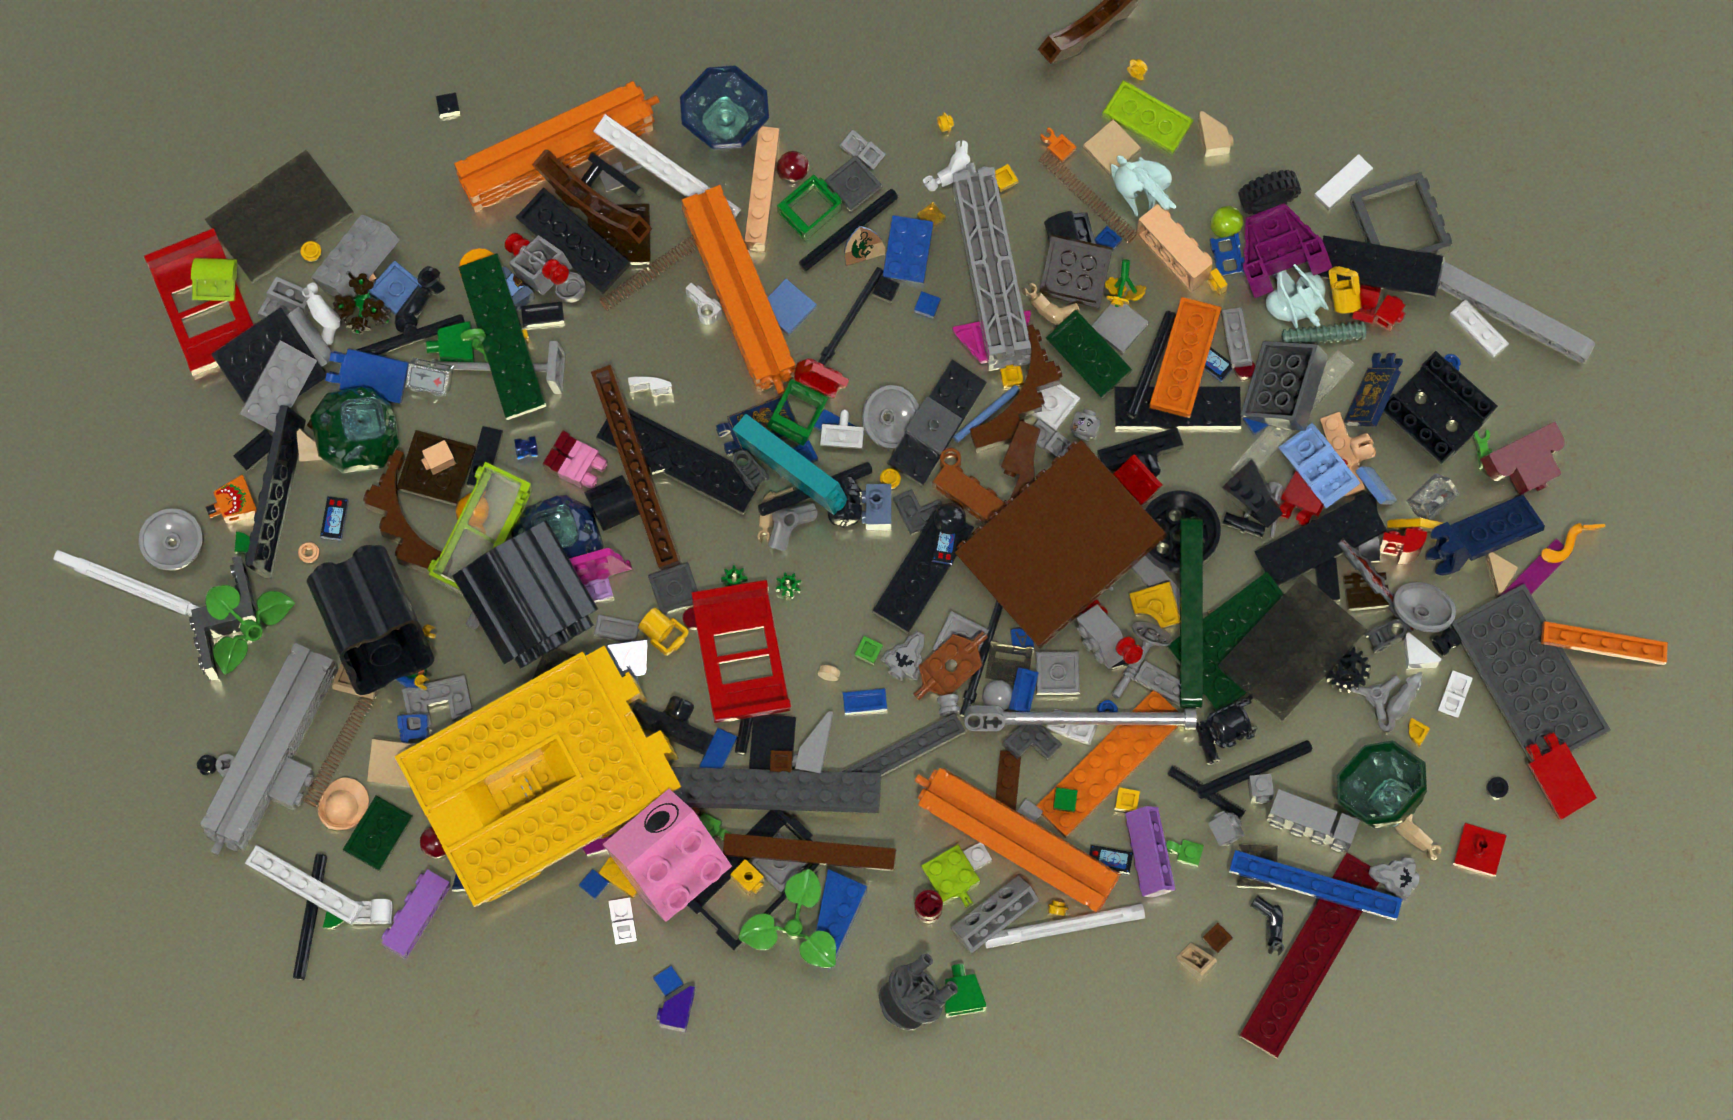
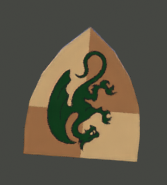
M862 226L855 229L848 239L844 250L846 266L886 254L882 239L877 233Z

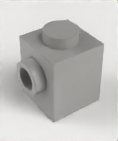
M1271 774L1249 776L1250 802L1263 804L1272 800L1274 791Z
M1222 811L1214 815V820L1208 823L1219 846H1228L1245 836L1241 828L1242 823L1234 813Z

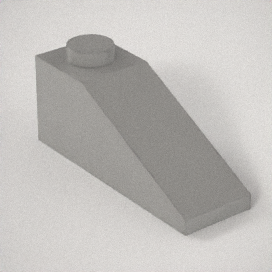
M827 712L800 746L798 754H794L792 766L795 767L796 771L821 773L833 712Z

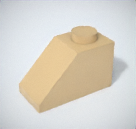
M1204 111L1199 112L1198 123L1205 157L1229 154L1230 148L1233 146L1232 134H1228V129L1225 125Z

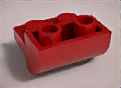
M810 358L798 362L794 373L796 382L832 399L835 398L838 390L847 387L849 379L843 377L842 373L830 367H825L822 363Z
M1135 454L1113 473L1142 507L1163 486Z
M1419 527L1406 528L1404 536L1396 531L1384 532L1380 542V553L1399 556L1398 564L1410 563L1419 556L1428 532L1423 531Z

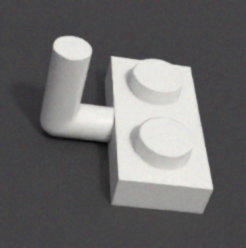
M842 410L840 412L839 425L822 424L820 445L863 449L864 427L848 426L850 414L847 410Z

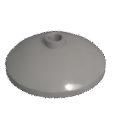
M896 385L883 386L873 391L867 398L862 411L863 426L869 438L879 446L897 448L906 433L905 430L919 409L915 397L905 388ZM884 414L887 415L886 421L883 419Z
M164 509L154 513L144 522L139 533V547L142 555L152 566L162 570H177L189 565L199 554L203 542L202 530L196 519L180 509ZM176 541L177 543L175 546H170V542Z
M1411 582L1404 584L1397 590L1393 599L1394 609L1398 616L1407 625L1419 631H1443L1451 626L1456 616V608L1452 599L1443 590L1428 583Z

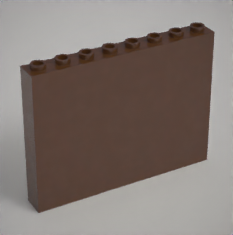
M1082 440L1079 442L1074 441L1067 448L1068 452L1066 454L1057 456L1051 462L1052 466L1048 470L1043 469L1035 477L1036 480L1031 485L1028 483L1019 491L1020 495L1015 499L1013 497L1004 504L1005 508L998 513L996 511L988 518L989 522L984 527L981 525L976 528L972 533L973 536L968 541L963 540L956 547L958 550L955 554L1040 649L1167 537L1165 531Z

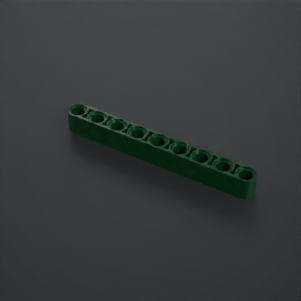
M1181 518L1180 708H1202L1203 520L1202 518Z

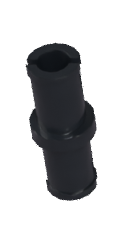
M1226 512L1222 525L1240 530V533L1244 534L1246 532L1260 538L1263 537L1266 529L1264 525L1250 521L1248 517L1242 518Z
M1207 720L1200 721V725L1198 722L1196 723V730L1200 739L1199 746L1203 748L1207 765L1215 764L1214 761L1216 763L1220 762V758L1215 747V741L1206 727Z

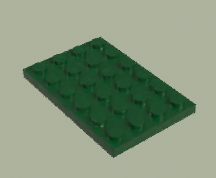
M1268 572L1261 575L1203 619V696L1215 711L1236 702L1319 639ZM1179 636L1166 648L1180 665Z

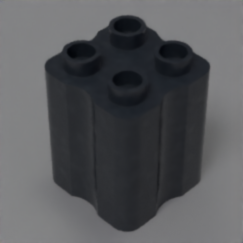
M547 520L491 549L452 575L503 664L515 659L521 669L540 658L543 654L557 649L575 636L594 626L589 615L598 610V607Z
M361 546L353 553L350 559L338 564L333 562L320 564L308 576L307 585L356 694H370L384 688L398 678L411 676L427 669L433 664L434 656L384 546Z

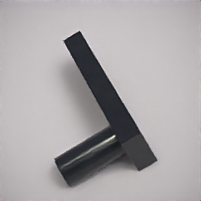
M591 153L587 158L592 164L581 180L589 187L592 186L603 170L639 197L644 193V189L594 153Z
M482 426L467 487H475L477 478L474 476L479 466L483 467L485 462L495 466L503 430ZM490 477V479H489V481H488V483H487V485H486L484 491H488L489 484H490V481H491V477Z

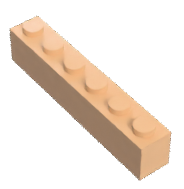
M762 126L758 131L744 241L748 251L766 252L780 140L779 128Z

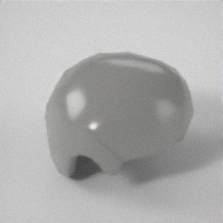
M569 272L568 278L564 283L560 285L555 284L554 292L564 302H577L586 292L585 279L579 273Z
M994 680L987 684L982 696L985 706H999L1006 711L1010 705L1013 686L1004 680Z

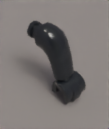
M427 266L420 271L417 280L422 287L417 286L395 315V327L406 338H413L417 335V320L431 298L429 294L431 296L437 295L445 290L444 285L440 282V272L431 266Z

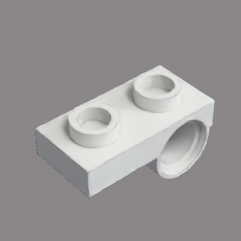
M691 282L686 287V295L698 305L697 310L700 322L705 325H711L722 316V306L716 299H710L701 286H695ZM704 310H711L713 312L709 316L702 314Z
M387 899L355 901L362 905L363 908L353 924H392V901Z

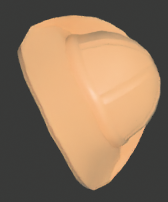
M344 777L335 780L323 792L324 795L321 796L318 805V816L329 829L346 830L356 826L368 809L369 796L367 790L355 779Z

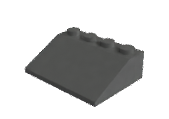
M1263 341L1240 416L1287 430L1306 431L1328 355L1317 344Z

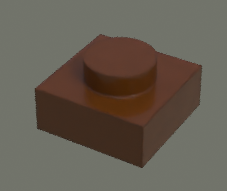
M771 750L770 772H791L792 751Z
M1219 923L1202 937V940L1216 954L1233 939Z

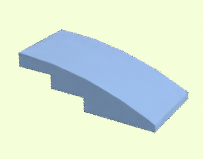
M1313 423L1307 426L1306 431H1300L1278 447L1325 508H1328L1361 484Z

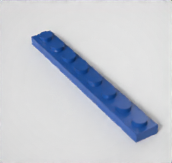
M1237 850L1234 852L1229 870L1233 874L1397 921L1403 900L1402 898Z

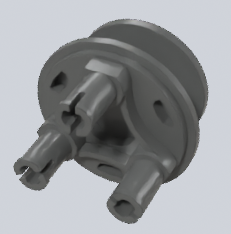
M922 954L913 963L896 967L889 976V982L883 985L879 991V1003L884 1017L890 1023L903 1030L912 1031L921 1026L922 1023L929 1024L936 1021L940 1017L946 1001L958 992L957 985L952 981H949L939 990L934 981L923 972L933 964V959L929 954Z

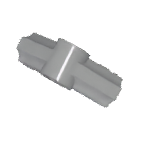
M808 502L773 512L774 526L768 546L785 551L792 529L799 524L815 521L816 517H818L815 504Z

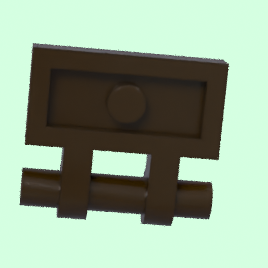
M1376 571V573H1377L1378 575H1380L1381 577L1385 578V580H1387L1386 572H1380V573H1378V572ZM1370 572L1373 583L1379 585L1380 580ZM1351 573L1349 576H1343L1344 584L1353 585V588L1345 590L1348 611L1386 608L1390 605L1381 594H1376L1370 586H1360V583L1366 582L1361 574ZM1379 585V586L1382 588V590L1387 594V596L1390 598V595L1385 591V589L1382 587V585Z

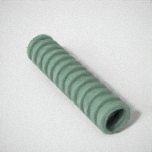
M1360 321V323L1354 322L1353 324L1348 322L1347 325L1341 323V325L1334 324V326L1328 324V327L1321 325V327L1315 326V328L1309 326L1308 329L1302 327V329L1296 328L1295 330L1289 328V331L1286 329L1282 330V342L1314 344L1316 342L1320 344V342L1327 343V341L1333 343V340L1336 342L1342 340L1344 342L1346 339L1352 341L1353 338L1355 340H1359V338L1364 340L1366 338V325L1364 321Z

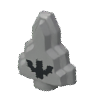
M919 631L915 632L906 639L904 644L896 645L892 651H886L880 660L890 667L888 673L901 681L904 677L918 680L921 674L919 665L922 662L920 653L924 647V634Z
M1402 857L1400 861H1391L1388 865L1378 864L1370 867L1369 875L1376 882L1383 883L1387 891L1394 893L1395 897L1402 898L1403 901L1407 900L1411 891L1416 889L1419 884V874L1415 872L1416 864L1413 858Z

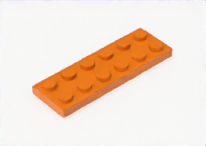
M1181 297L1149 408L1187 418L1191 417L1222 307Z

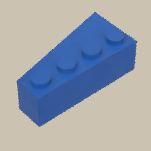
M828 869L816 931H825L834 938L837 959L867 894V886Z

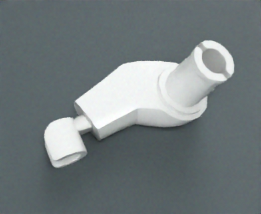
M962 140L961 147L960 141L955 143V154L951 157L948 167L936 173L937 179L930 175L923 179V183L928 190L935 191L938 188V184L944 187L953 183V174L961 170H967L966 165L970 163V157L967 154L968 143Z
M312 282L307 284L302 294L305 297H310L306 301L313 318L323 326L322 339L326 344H332L336 329L341 325L340 317L326 304L320 295H315L318 292V286Z

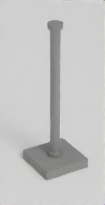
M558 341L549 342L547 363H533L536 372H547L546 381L554 394L563 393L566 354ZM432 359L431 364L433 371H491L488 362H448Z

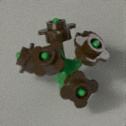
M361 273L357 278L349 280V286L353 287L354 292L357 294L356 298L353 299L349 295L343 297L336 295L334 298L336 303L333 302L335 307L333 310L345 323L347 322L346 318L353 314L355 306L359 308L358 317H353L351 323L346 324V327L352 329L351 331L355 334H363L364 331L371 330V327L367 326L368 321L364 319L368 316L373 317L372 319L376 322L375 326L385 325L391 318L389 315L391 309L387 310L383 307L384 302L382 300H376L369 295L370 289L374 287V283L367 279L365 273Z

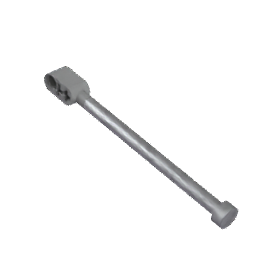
M974 705L969 706L965 710L964 722L966 728L970 731H1000L1005 725H1184L1185 729L1196 730V708H1185L1184 712H1004L999 706ZM978 716L979 719L977 721H971L969 720V717Z

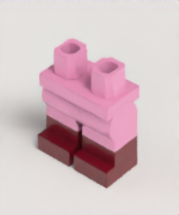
M562 431L553 446L554 449L550 450L543 462L544 470L581 489L583 486L593 489L597 484L598 477L592 475L591 472L595 468L603 473L608 465L607 460L600 456L598 450Z

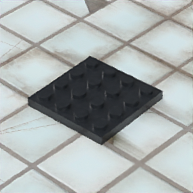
M281 307L211 353V356L244 404L279 340L316 359ZM318 361L298 397L326 378V373Z

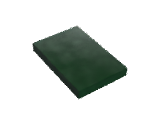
M376 795L344 846L343 852L380 872L413 819V816Z

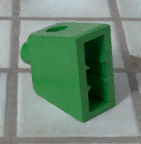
M468 321L438 329V340L426 341L427 354L439 353L440 361L475 362L474 348L472 346L473 340L462 341L460 337L464 331L472 329L471 322Z
M964 964L951 966L953 977L945 979V985L949 981L954 982L958 987V992L946 1001L945 1018L986 1011V1002L976 975H966Z

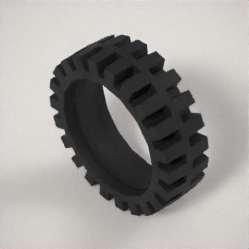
M1279 170L1277 173L1274 171L1269 175L1267 173L1263 177L1259 176L1255 181L1251 180L1249 184H1245L1239 190L1238 196L1245 213L1257 214L1283 203L1287 205V202H1292L1301 194L1302 190L1294 171Z

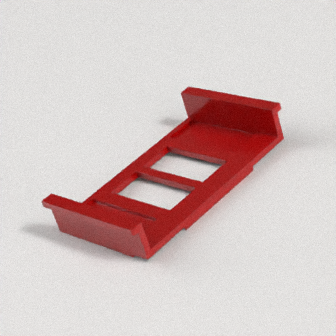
M212 228L144 255L193 376L217 367L218 364L211 356V353L253 326L235 281V301H228L235 320L194 337H188L182 319L227 302L210 300L179 313L172 294L192 287L191 269L194 258L226 259L215 230Z
M767 580L691 592L714 723L790 711L791 704L787 695L769 601ZM764 628L767 648L717 657L714 636ZM769 655L773 676L728 684L722 683L719 664Z

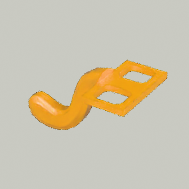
M1581 523L1575 524L1567 533L1564 548L1561 551L1545 548L1541 551L1542 559L1548 563L1564 561L1571 554L1576 536L1579 533H1582L1583 530L1602 529L1605 527V524L1583 526Z

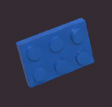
M892 216L883 277L924 284L933 221Z

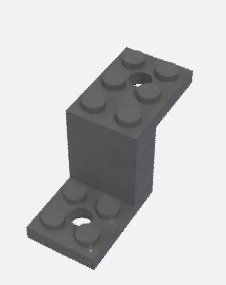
M241 556L233 557V565H230V569L235 582L238 583L235 585V589L240 594L239 605L233 610L243 620L252 619L256 622V608L247 568ZM206 606L192 609V617H189L191 629L194 630V634L197 635L193 639L196 650L198 649L199 655H201V657H198L200 669L204 675H208L210 680L219 679L210 639L241 631V623L231 613L225 619L219 620L209 614Z

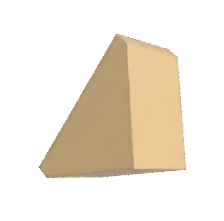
M299 429L297 431L299 462L323 460L318 456L315 439L303 429Z
M1492 552L1487 555L1486 562L1495 596L1498 598L1507 588L1518 567Z
M1192 943L1176 957L1199 982L1215 967L1217 962L1214 957Z

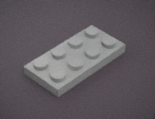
M279 340L239 414L274 432L276 415L279 412L280 405L292 408L317 360Z

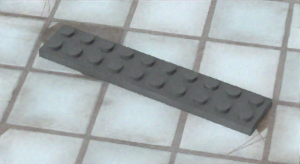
M671 767L681 785V788L675 790L674 793L690 808L879 813L881 773L829 771L815 773L791 770V772H770V770Z

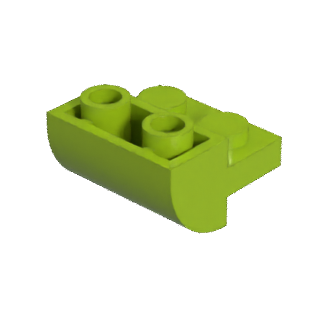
M194 258L191 269L192 300L235 301L237 259Z

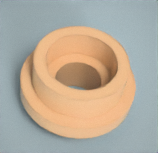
M312 542L302 544L298 550L299 558L305 563L315 562L320 554L318 546ZM308 550L313 551L311 556H306L305 553Z

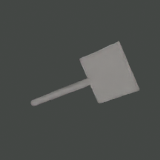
M621 161L611 165L624 176L627 173L643 168L639 164L624 170ZM603 170L599 174L606 192L624 186Z

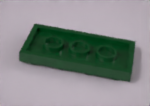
M1077 310L1046 337L1048 342L1101 398H1104L1133 371Z

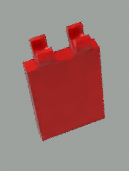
M1342 459L1345 462V464L1348 465L1347 460ZM1295 471L1280 498L1284 502L1280 505L1283 513L1281 517L1289 519L1293 509L1296 507L1302 510L1298 513L1296 520L1299 521V525L1304 526L1310 522L1312 515L1319 517L1324 505L1297 471Z
M1553 732L1543 737L1550 748L1548 752L1541 755L1536 743L1528 745L1525 749L1532 759L1527 765L1559 820H1562L1597 799L1566 742L1559 744L1558 738Z

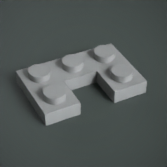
M465 675L423 684L427 687L425 691L420 688L402 689L407 715L428 713V728L432 727L428 706L448 702L453 722L459 721L473 713ZM408 718L410 730H419L421 728L420 718Z

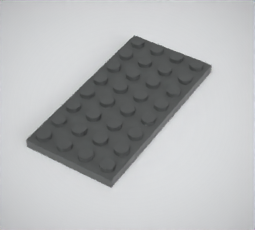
M1522 584L1454 620L1451 627L1458 635L1466 653L1531 762L1532 759L1525 747L1536 743L1541 755L1550 750L1543 738L1549 733L1552 734L1554 732L1559 744L1566 742L1572 752L1608 733L1610 728L1563 648L1541 644L1542 624L1546 619L1526 585Z

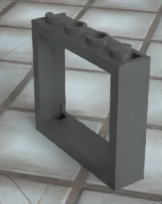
M1422 172L1351 195L1350 204L1366 243L1380 245L1363 201L1417 184L1440 243L1416 251L1435 255L1449 252L1452 244L1451 236L1445 232L1443 216L1441 214L1438 215L1436 199L1430 195L1429 182L1427 178L1423 177Z

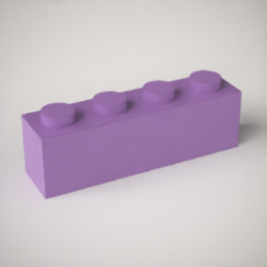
M1145 806L1125 813L1142 896L1157 897L1175 891L1158 807Z
M428 869L425 874L421 873L416 881L417 887L413 892L410 891L404 900L406 903L402 911L398 910L393 918L394 924L391 929L387 928L381 938L383 940L382 944L386 949L405 960L451 888L449 881Z

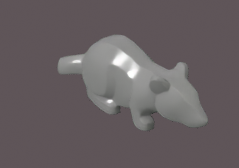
M1422 672L1408 677L1405 680L1406 683L1399 689V692L1390 699L1387 708H1385V714H1387L1389 721L1388 725L1378 721L1379 727L1383 731H1392L1395 727V720H1399L1408 712L1411 701L1416 698L1417 690H1420Z

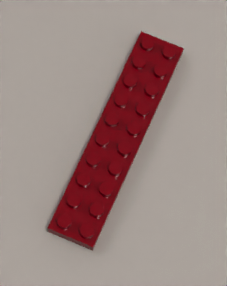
M1346 853L1332 877L1333 879L1374 891L1379 885V882H1376L1369 875L1371 866L1349 853ZM1319 899L1241 1032L1240 1038L1272 1057L1278 1058L1363 911Z

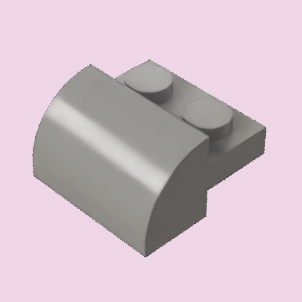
M276 277L267 291V298L257 313L258 318L263 319L279 307L287 315L298 306L308 316L310 309L306 301L310 297L303 296L302 291L304 288Z

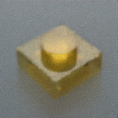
M933 202L917 214V218L920 220L933 221V229L946 220L945 215Z

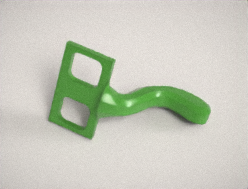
M474 328L464 331L460 335L462 341L473 340V348L480 351L484 355L486 362H488L482 344L486 338L484 330Z

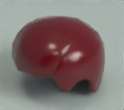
M788 151L778 160L776 171L781 179H786L792 183L797 182L807 175L809 161L800 152Z
M432 826L426 828L420 837L422 852L428 857L436 859L445 856L446 853Z

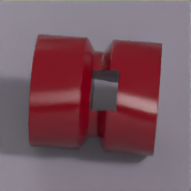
M925 890L918 894L914 908L917 918L921 922L929 924L934 923L941 917L943 902L937 892Z

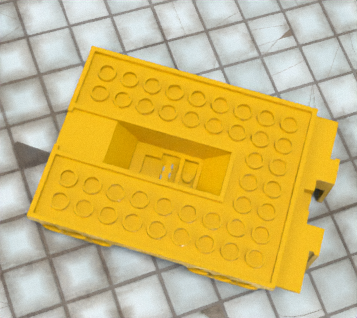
M605 646L588 655H585L582 651L394 756L474 907L503 896L542 873L543 869L597 839L606 838L619 831L665 791L670 789L674 792L681 788L677 777L668 761L673 759L675 761L678 760L677 754L661 730L646 737L629 704L637 699L645 703L647 699L637 681L629 672L625 673L626 676L624 677L620 675Z

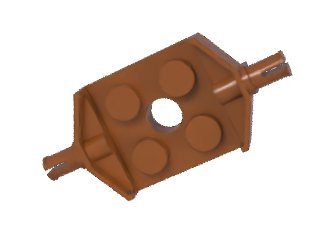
M981 631L974 639L969 640L953 634L929 658L919 665L923 686L913 693L914 696L920 700L928 692H934L942 696L955 692L983 666L979 645L988 636L984 635L985 633ZM951 659L957 662V669L954 672H949L946 669V663Z

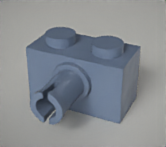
M866 484V491H862V503H866V511H862V524H866V530H891V484Z

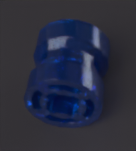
M535 436L528 437L527 441L521 438L514 439L518 460L524 459L528 455L538 457Z

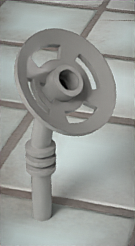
M1138 621L1133 623V632L1142 639L1143 645L1141 648L1143 649V654L1138 662L1129 664L1125 669L1123 678L1112 693L1113 697L1119 699L1130 681L1135 679L1139 672V667L1151 647L1154 645L1168 646L1171 644L1172 637L1166 630L1148 622Z

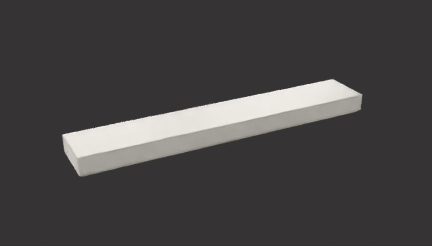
M257 845L245 862L246 865L350 925H353L363 908L362 905Z

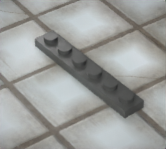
M956 713L842 772L881 773L882 777L965 734V729Z

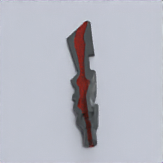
M1342 538L1337 544L1344 551L1345 557L1355 570L1358 569L1376 594H1381L1390 604L1388 606L1390 611L1398 619H1401L1394 609L1393 599L1395 595L1385 587V578L1376 573L1375 567L1371 566L1368 559L1363 557L1359 550L1351 547ZM1407 625V630L1412 632L1414 628Z

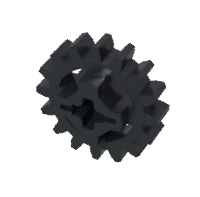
M1344 646V651L1341 652L1337 648L1336 655L1329 654L1330 660H1325L1327 668H1324V674L1328 675L1326 676L1327 682L1332 681V688L1339 686V692L1347 688L1348 693H1350L1351 688L1354 687L1358 691L1359 684L1366 685L1365 679L1370 678V673L1367 671L1371 670V666L1367 664L1369 662L1368 657L1362 658L1363 651L1356 653L1355 647L1348 651L1347 646ZM1359 663L1362 667L1361 674L1359 673V670L1356 669ZM1334 665L1338 670L1336 675L1333 672Z

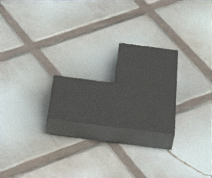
M912 489L893 497V501L910 536L923 531L936 508L942 505L941 500L938 499L920 507Z
M1021 725L1002 743V746L1015 756L1016 759L1032 746L1048 760L1061 748L1062 743L1042 725Z

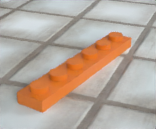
M1546 621L1542 624L1541 644L1661 665L1667 663L1668 642Z

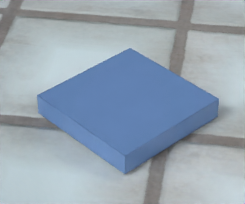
M394 260L374 282V287L370 289V295L376 300H382L384 306L387 309L390 308L391 312L396 315L417 286L421 288L422 286L418 283L416 277Z
M787 279L767 297L780 329L788 336L817 307L816 303Z
M1361 466L1356 470L1357 475L1379 504L1392 505L1397 501L1373 467Z

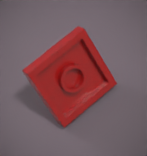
M1465 823L1453 865L1495 877L1507 835Z

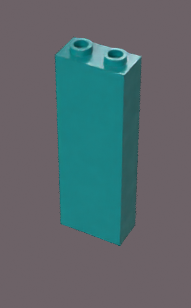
M745 414L732 429L742 447L834 515L845 506L847 497L839 482L749 415Z

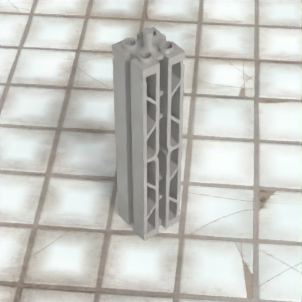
M968 163L966 165L967 170H961L953 174V194L986 358L988 360V368L991 371L1006 368L1007 365H1014V367L1030 364L1031 345L994 167H980L976 173L975 164Z
M294 643L291 653L286 658L215 794L206 816L203 817L200 823L204 829L203 833L207 835V838L215 842L210 851L213 854L219 855L224 843L231 850L237 852L240 849L245 852L248 841L252 838L271 801L268 795L288 758L293 759L332 684V679L335 678L338 672L332 659L319 653H314L298 643Z

